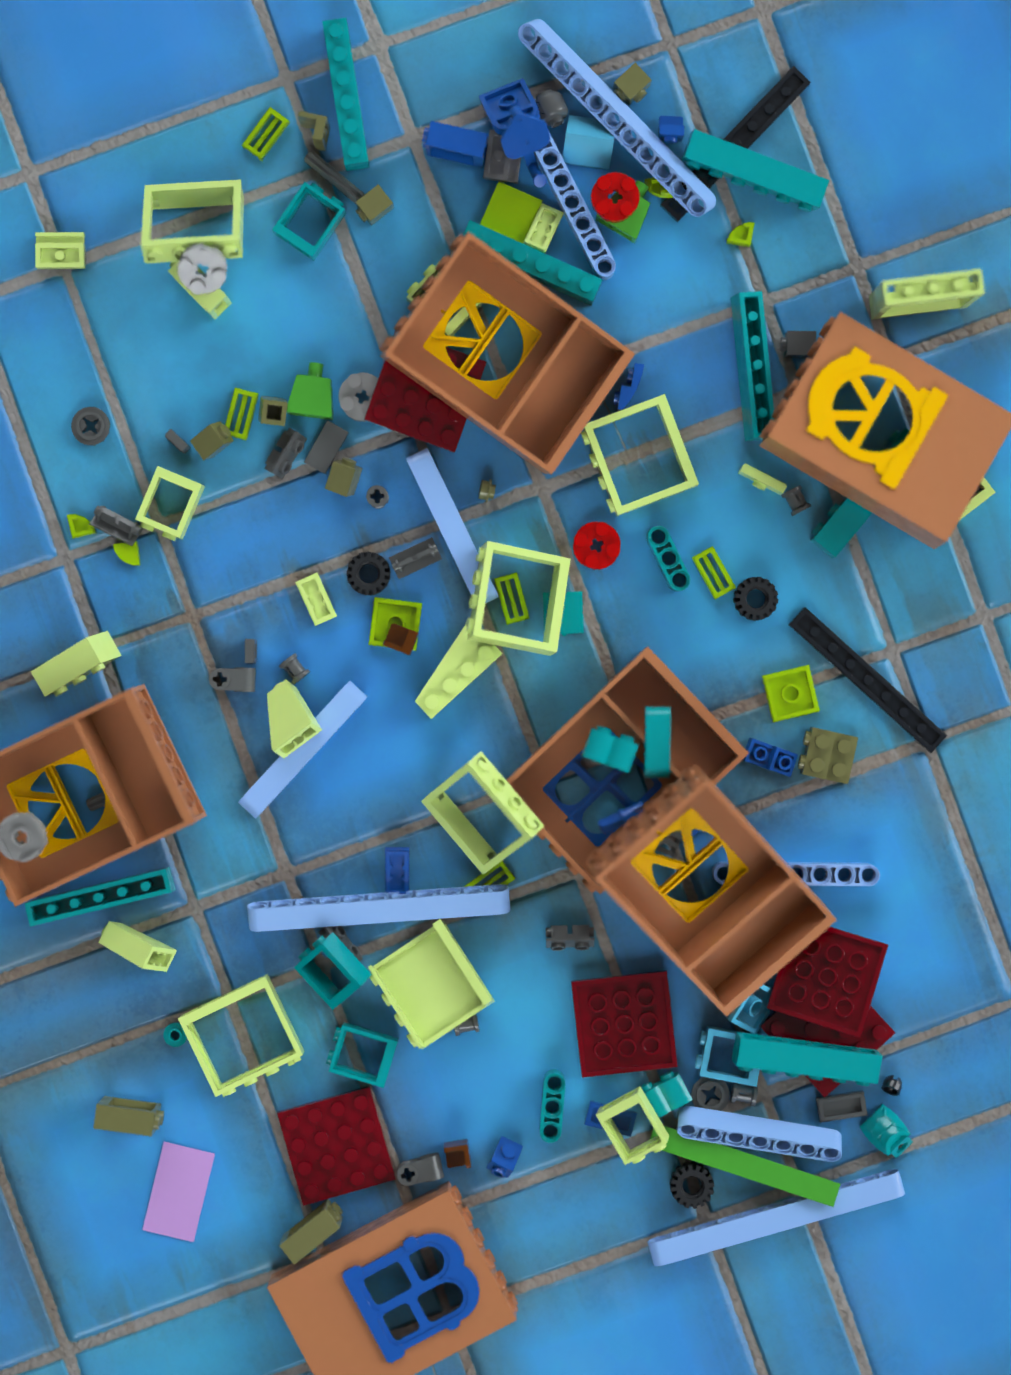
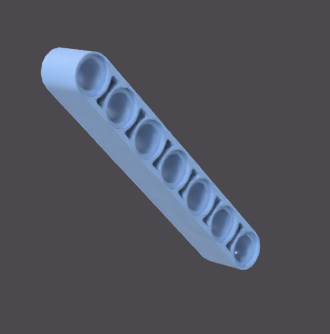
M550 134L548 145L534 152L537 163L542 173L546 176L547 183L562 212H564V216L594 275L604 281L609 280L615 272V260ZM550 155L555 157L556 163L550 166L545 164L543 159ZM557 177H563L567 180V185L558 187L554 180ZM574 198L577 200L578 206L573 209L568 208L565 201ZM579 220H586L589 223V228L580 230L576 223ZM590 241H596L599 243L600 249L592 252L587 248V244ZM603 262L608 263L611 266V271L602 273L599 271L598 265Z
M425 448L406 457V460L470 594H474L475 585L472 584L475 570L478 571L479 562L476 561L478 552L428 448ZM490 577L485 604L499 597Z
M349 681L315 717L322 731L286 758L280 756L238 803L256 819L368 696Z
M728 861L717 862L712 867V877L722 885L725 879H719L717 871L721 867L728 868ZM787 862L792 869L795 867L800 868V877L808 886H873L880 879V872L877 867L869 863ZM817 868L825 870V876L821 880H815L813 874ZM847 868L849 871L848 878L842 881L839 880V870ZM866 868H871L873 871L872 878L864 881L862 872Z
M684 1106L678 1111L677 1133L682 1138L827 1162H835L842 1157V1135L834 1129L693 1106Z

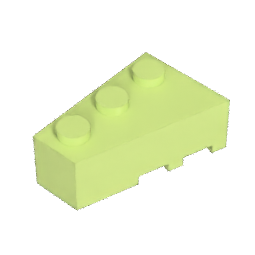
M105 631L86 637L32 670L31 673L45 697L52 694L57 697L68 691L67 686L80 684L87 679V675L100 672L106 668V664L122 655L109 632Z

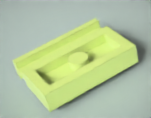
M35 232V267L37 269H85L84 232Z

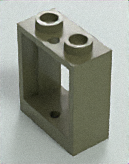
M104 1096L96 1105L93 1129L152 1136L156 1130H159L160 1125L163 1124L164 1111H161V1103Z
M327 1199L283 1234L279 1247L293 1264H296L340 1228L343 1219L341 1215L343 1214L342 1209L336 1202L331 1203Z

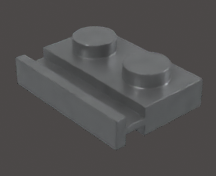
M490 129L483 179L518 184L521 157L518 159L508 158L502 148L501 136Z

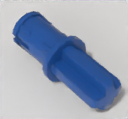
M639 801L623 810L619 808L617 809L618 812L600 819L598 826L601 832L607 833L623 825L625 826L630 818L637 817L644 810L642 802Z

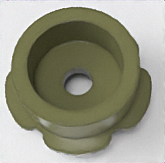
M492 479L481 481L478 499L488 502L489 498H494L496 485L492 484Z

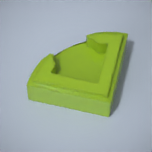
M654 177L644 179V184L649 187L648 191L652 195L660 198H673Z
M746 222L734 228L729 234L726 243L750 248L755 222Z
M75 514L67 515L73 539L97 533L95 527L89 525L90 521Z
M135 541L133 546L126 543L113 544L115 553L122 561L130 565L141 566L137 541Z

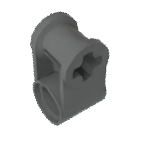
M256 668L215 669L209 675V683L216 690L255 692ZM219 672H222L223 677H227V681L223 682L222 686H219V683L214 681V677H217Z
M430 1153L401 1162L397 1168L398 1181L402 1185L411 1186L444 1178L439 1153ZM405 1168H409L411 1172L414 1171L411 1173V1178L401 1175L404 1173Z

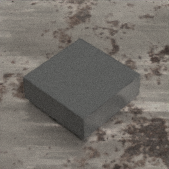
M172 429L165 434V437L183 454H186L191 448Z
M245 639V663H256L257 640Z

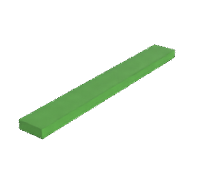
M664 1126L669 1134V1139L666 1143L667 1146L662 1151L834 1207L840 1183L722 1144L682 1138L676 1129ZM654 1128L650 1139L658 1135Z

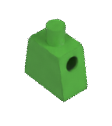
M639 180L635 182L640 194L639 204L636 211L628 219L613 223L603 220L598 214L596 215L597 222L634 244L650 206V202L643 199L649 187ZM616 191L610 199L613 200L614 204H617L618 200L622 199V196L618 195Z
M309 362L308 376L297 374L287 405L288 415L333 420L332 381L329 378L322 377L324 364Z

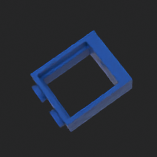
M431 121L429 128L425 127L422 142L423 147L426 148L427 156L483 168L488 146V134Z

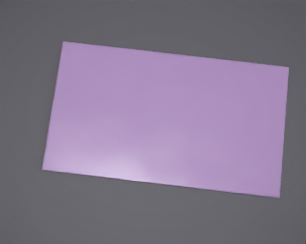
M164 1141L142 1230L194 1242L215 1157L214 1153Z

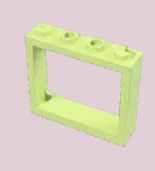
M241 180L145 185L141 237L144 262H179L183 251L194 244H205V246L211 248L215 247L223 253L226 259L243 258L244 195ZM233 205L232 235L151 240L153 210Z
M982 269L883 281L869 295L871 319L967 308L985 294ZM894 285L895 292L888 293L887 286Z
M665 394L589 422L584 427V431L581 432L585 446L589 444L592 454H589L593 468L598 467L601 476L597 477L602 491L607 490L609 499H606L607 505L611 513L615 512L616 517L699 485ZM657 406L685 482L622 506L593 430Z
M490 541L484 543L479 547L478 555H476V561L479 562L478 571L475 570L472 579L475 591L474 594H471L469 600V608L472 610L471 617L467 618L465 625L467 626L466 632H468L467 639L547 656L555 654L558 649L571 559ZM493 553L554 566L543 642L481 630Z
M479 752L421 801L482 874H485L533 838L544 827L542 822L482 752ZM468 772L522 834V836L498 854L444 792Z
M268 974L182 1014L178 1018L215 1097L221 1094L223 1097L236 1092L235 1087L242 1084L245 1087L250 1086L258 1081L257 1077L266 1074L267 1077L273 1075L280 1070L279 1066L286 1063L288 1066H291L300 1061V1056L305 1052ZM265 988L293 1049L221 1083L193 1022Z

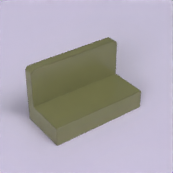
M298 111L297 116L301 127L314 129L312 139L316 150L326 151L330 132L327 116Z

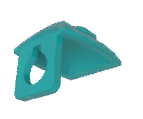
M883 1104L859 1126L866 1138L887 1156L892 1154L897 1158L913 1143L908 1137L911 1133L902 1120Z

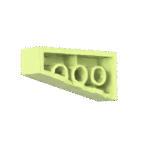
M467 626L463 627L415 700L431 719L502 655V652L493 644L468 640Z

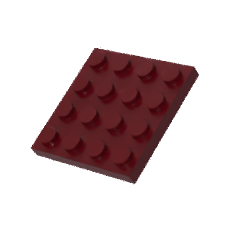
M446 347L449 358L457 368H460L468 355ZM478 359L467 376L481 380L486 361ZM385 360L364 417L365 421L453 453L456 451L467 419Z
M828 927L778 971L767 1009L861 1038L889 945Z
M666 970L571 981L582 1078L678 1067Z
M870 1006L861 1038L776 1011L760 1025L768 1036L876 1050L895 1034V1031L872 1006ZM805 1075L824 1097L840 1084L832 1081V1078L823 1077V1080H814L809 1078V1075Z
M370 1086L277 1112L303 1206L396 1180Z

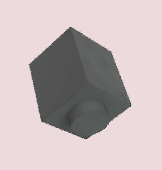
M787 331L785 337H781L780 351L784 352V358H810L807 353L813 343L816 342V331Z

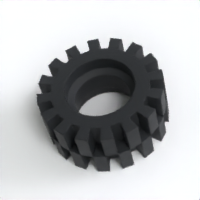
M362 552L354 556L352 561L349 562L346 575L348 583L355 591L362 595L371 596L382 592L387 587L391 572L387 561L382 556L373 552ZM371 564L377 568L378 577L374 582L365 583L360 579L359 572L364 565Z
M752 577L744 580L737 586L738 588L734 592L733 602L735 603V608L742 617L748 620H762L769 617L777 608L778 592L769 580L762 577ZM757 589L763 592L765 602L760 608H752L747 603V595L751 590Z
M685 1162L683 1166L676 1167V1171L671 1174L672 1178L670 1179V1189L674 1199L680 1205L683 1204L685 1208L690 1206L693 1209H696L699 1205L701 1207L704 1206L706 1201L709 1202L710 1196L714 1193V1182L709 1170L704 1168L702 1164H696L695 1162H691V1164ZM690 1176L697 1177L701 1181L700 1190L694 1194H689L683 1189L684 1180Z

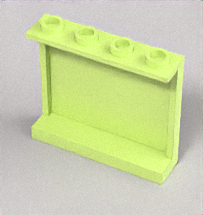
M441 919L433 923V927L374 966H368L372 974L369 978L375 986L379 985L384 992L381 994L384 1002L388 1007L393 1006L396 1014H394L396 1021L401 1027L405 1025L409 1032L407 1035L408 1040L414 1048L418 1046L419 1049L426 1048L495 1002L449 928Z

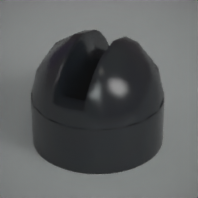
M890 1075L883 1081L881 1089L887 1094L898 1096L902 1089V1081L899 1077L896 1080L893 1079L894 1075Z

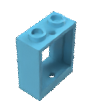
M706 1025V1030L701 1031L699 1045H703L701 1055L697 1054L695 1060V1069H698L699 1076L757 1087L760 1069L753 1068L752 1071H746L745 1076L707 1069L713 1036L735 1040L736 1032L740 1031Z

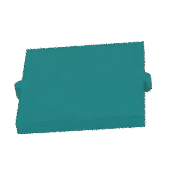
M582 591L566 592L560 634L566 636V634L584 633ZM550 592L543 593L544 630Z

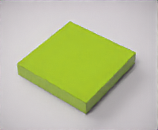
M498 181L480 225L523 244L543 200Z
M374 597L368 645L387 647L383 645V642L386 640L393 623L419 633L422 603ZM418 637L414 645L413 651L417 650Z
M809 665L761 676L772 722L820 711Z

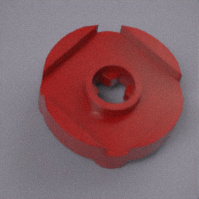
M612 172L599 177L591 192V204L594 211L603 220L613 223L628 219L636 211L640 199L639 189L634 179L619 172ZM613 191H617L618 195L622 196V199H619L617 204H614L612 199H608V195H612Z
M594 521L587 523L578 530L574 537V555L580 564L590 569L600 570L609 567L615 562L620 553V537L616 530L605 522ZM593 539L603 542L604 545L601 546V552H597L596 549H590V546L593 545Z

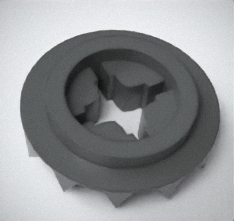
M85 407L74 415L71 423L72 433L79 442L95 446L103 442L110 433V421L102 410L96 407ZM85 418L92 423L98 421L95 425L97 434L91 430L85 432V429L88 427L84 420Z
M702 1077L693 1085L691 1097L695 1107L722 1111L729 1102L730 1093L727 1084L723 1080ZM714 1087V1094L719 1100L710 1098L706 1102V1095L702 1089L710 1091Z

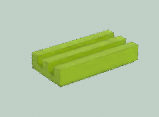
M269 107L244 141L242 147L262 161L290 124V121ZM272 115L275 116L254 147L250 146ZM279 121H281L282 123L274 132V134L266 143V145L263 147L261 152H258L259 148L262 146L264 141L273 131L275 126L278 124Z
M235 388L225 425L230 430L239 394H242L243 398L234 432H230L232 437L247 441L259 394ZM250 396L252 397L248 415L246 418L243 434L239 433V431L241 428L247 400Z
M713 546L691 558L714 600L736 588ZM711 553L728 584L727 588L723 586L707 554ZM700 558L704 560L707 568L709 569L712 577L714 578L717 586L719 587L720 592H716L713 584L711 583L708 575L706 574L703 566L699 561Z
M517 572L494 578L506 625L530 619ZM514 578L523 616L518 614L509 579ZM505 581L514 618L512 619L509 617L500 582Z
M502 860L485 874L481 873L463 887L474 886L500 866L503 870L482 885H491L505 874L508 878L500 884L508 885L516 878Z

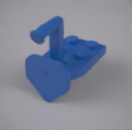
M519 79L479 95L481 105L494 131L501 136L500 141L505 155L510 159L524 157L526 166L533 178V184L539 188L545 186L547 178L542 174L534 152L548 145L550 133L546 122L540 119L538 106L524 79Z

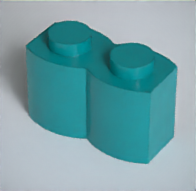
M599 725L597 729L591 728L581 756L629 773L638 745L633 743L635 738L621 734L620 738L610 735L612 730Z
M668 1071L659 1077L660 1081L657 1083L647 1082L641 1085L643 1092L659 1118L693 1100L678 1072Z

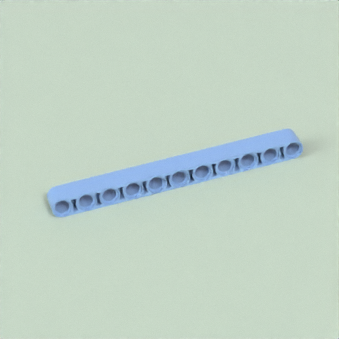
M534 19L520 26L518 37L526 48L692 216L700 217L715 207L716 198L713 192L543 20ZM531 28L534 30L535 36H533ZM548 45L551 47L552 53L549 52ZM565 62L567 63L569 70L566 69ZM581 79L585 82V87L582 85ZM598 96L602 99V104H600ZM615 113L619 117V122L615 118ZM632 131L636 134V139L632 136ZM648 147L653 151V156L650 155ZM665 165L669 167L670 173L667 172ZM682 182L686 184L687 190L683 188ZM699 199L702 200L704 207L699 204Z
M504 884L406 891V894L383 892L257 901L247 905L249 929L254 932L506 914L511 910L509 887Z
M887 1170L840 1184L834 1207L796 1196L657 1236L648 1240L647 1244L653 1265L663 1266L896 1199L905 1195V1190L899 1170Z

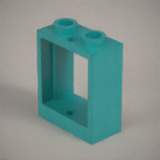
M304 182L272 231L280 239L315 261L346 215V211L343 208L344 204L334 196L330 199L323 194L324 190L315 183L309 185ZM308 195L335 213V216L314 246L286 228Z
M332 932L326 938L323 935L312 944L314 947L312 951L309 947L298 956L301 961L294 968L327 1005L334 1010L360 988L372 974ZM321 951L350 980L340 990L312 961Z
M343 1022L342 1027H337L333 1041L337 1042L335 1051L330 1050L326 1064L330 1065L328 1072L384 1088L399 1038ZM347 1032L387 1043L378 1075L337 1064Z

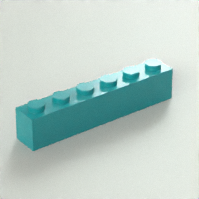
M339 18L322 21L346 171L370 168L347 19Z
M696 129L690 133L681 159L686 162V166L695 170L700 168L709 171L708 174L721 179L724 176L731 179V183L740 187L745 185L754 188L753 191L758 194H772L776 196L775 199L785 204H789V202L796 203L799 209L806 212L815 211L820 208L830 181Z
M469 220L463 236L470 232L535 281L592 306L602 283L601 278Z
M762 291L740 292L730 299L745 441L763 440L759 437L761 432L771 419H775L771 417L774 412L763 294Z
M906 427L901 431L897 429L888 439L891 442L885 450L881 448L878 452L888 451L902 444L910 430ZM843 496L845 499L840 505L835 503L827 512L829 516L824 524L819 522L811 532L814 535L811 541L831 558H835L872 514V512Z
M166 867L30 900L24 904L31 927L171 893L176 889L171 869Z
M736 1032L732 1061L738 1066V1069L743 1071H752L754 1068L762 1069L761 1071L766 1074H776V1071L785 1072V1075L790 1077H799L802 1074L809 1075L808 1077L814 1080H823V1077L832 1078V1081L838 1083H846V1080L855 1081L856 1084L861 1086H869L870 1083L878 1084L883 1056L876 1049Z

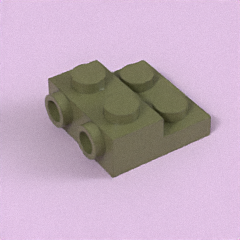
M810 727V731H806L803 738V745H806L805 753L800 755L798 761V768L801 769L800 774L848 784L858 737Z

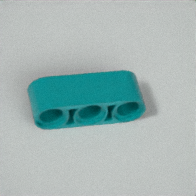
M654 526L647 533V543L669 588L676 592L683 591L690 584L689 573L667 529L663 526ZM654 531L663 533L664 541L657 544L653 542L651 535ZM666 552L673 554L675 558L674 563L670 566L662 562V555ZM675 574H681L685 578V584L682 587H676L673 584L672 578Z
M645 707V778H670V707Z
M556 1069L549 1070L543 1078L539 1129L541 1138L548 1143L558 1141L562 1132L565 1078L563 1073ZM551 1077H558L561 1080V1084L553 1088L548 1085V1080ZM549 1101H556L559 1104L558 1109L555 1111H549L545 1106ZM547 1125H554L557 1128L556 1133L553 1135H547L543 1130Z

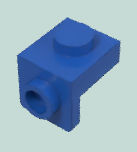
M660 116L658 138L667 144L682 142L685 126L683 125V117Z
M501 1136L486 1168L491 1170V1173L497 1177L508 1178L515 1168L523 1146Z

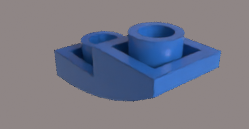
M635 363L633 369H628L626 383H630V387L621 385L620 391H615L613 405L617 406L616 412L624 410L631 401L641 380L644 364Z
M749 737L746 746L749 754L742 760L791 777L798 754Z

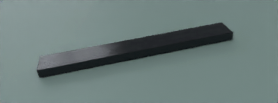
M793 66L723 140L749 149L811 82ZM703 168L692 171L709 189L720 179L709 175V171ZM682 182L683 188L687 190L686 184ZM674 197L666 198L660 205L677 223L688 212Z
M806 607L788 624L929 753H932L947 737L939 727Z

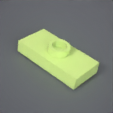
M542 203L523 244L546 254L564 212Z
M746 463L741 466L738 474L752 480V485L763 491L767 488L781 495L787 487L785 483Z
M318 572L295 582L315 626L337 617Z

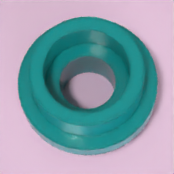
M171 1023L164 1030V1040L172 1047H179L187 1040V1036L180 1023ZM172 1031H177L180 1036L178 1039L172 1038Z

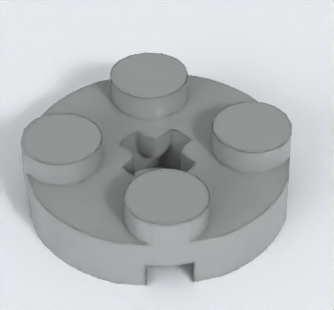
M194 244L183 251L178 262V276L182 284L190 289L192 293L199 295L214 292L226 280L227 261L219 249L205 246V244ZM198 264H202L203 267H209L206 274L197 271Z
M369 373L351 374L342 383L338 395L339 402L343 411L351 419L365 422L364 417L378 380L376 376ZM367 391L366 395L370 397L369 400H364L363 404L359 403V398L356 397L357 393Z
M31 812L12 814L6 817L0 824V851L9 859L19 862L30 861L39 856L48 843L44 824ZM18 831L26 833V843L17 840L19 836Z

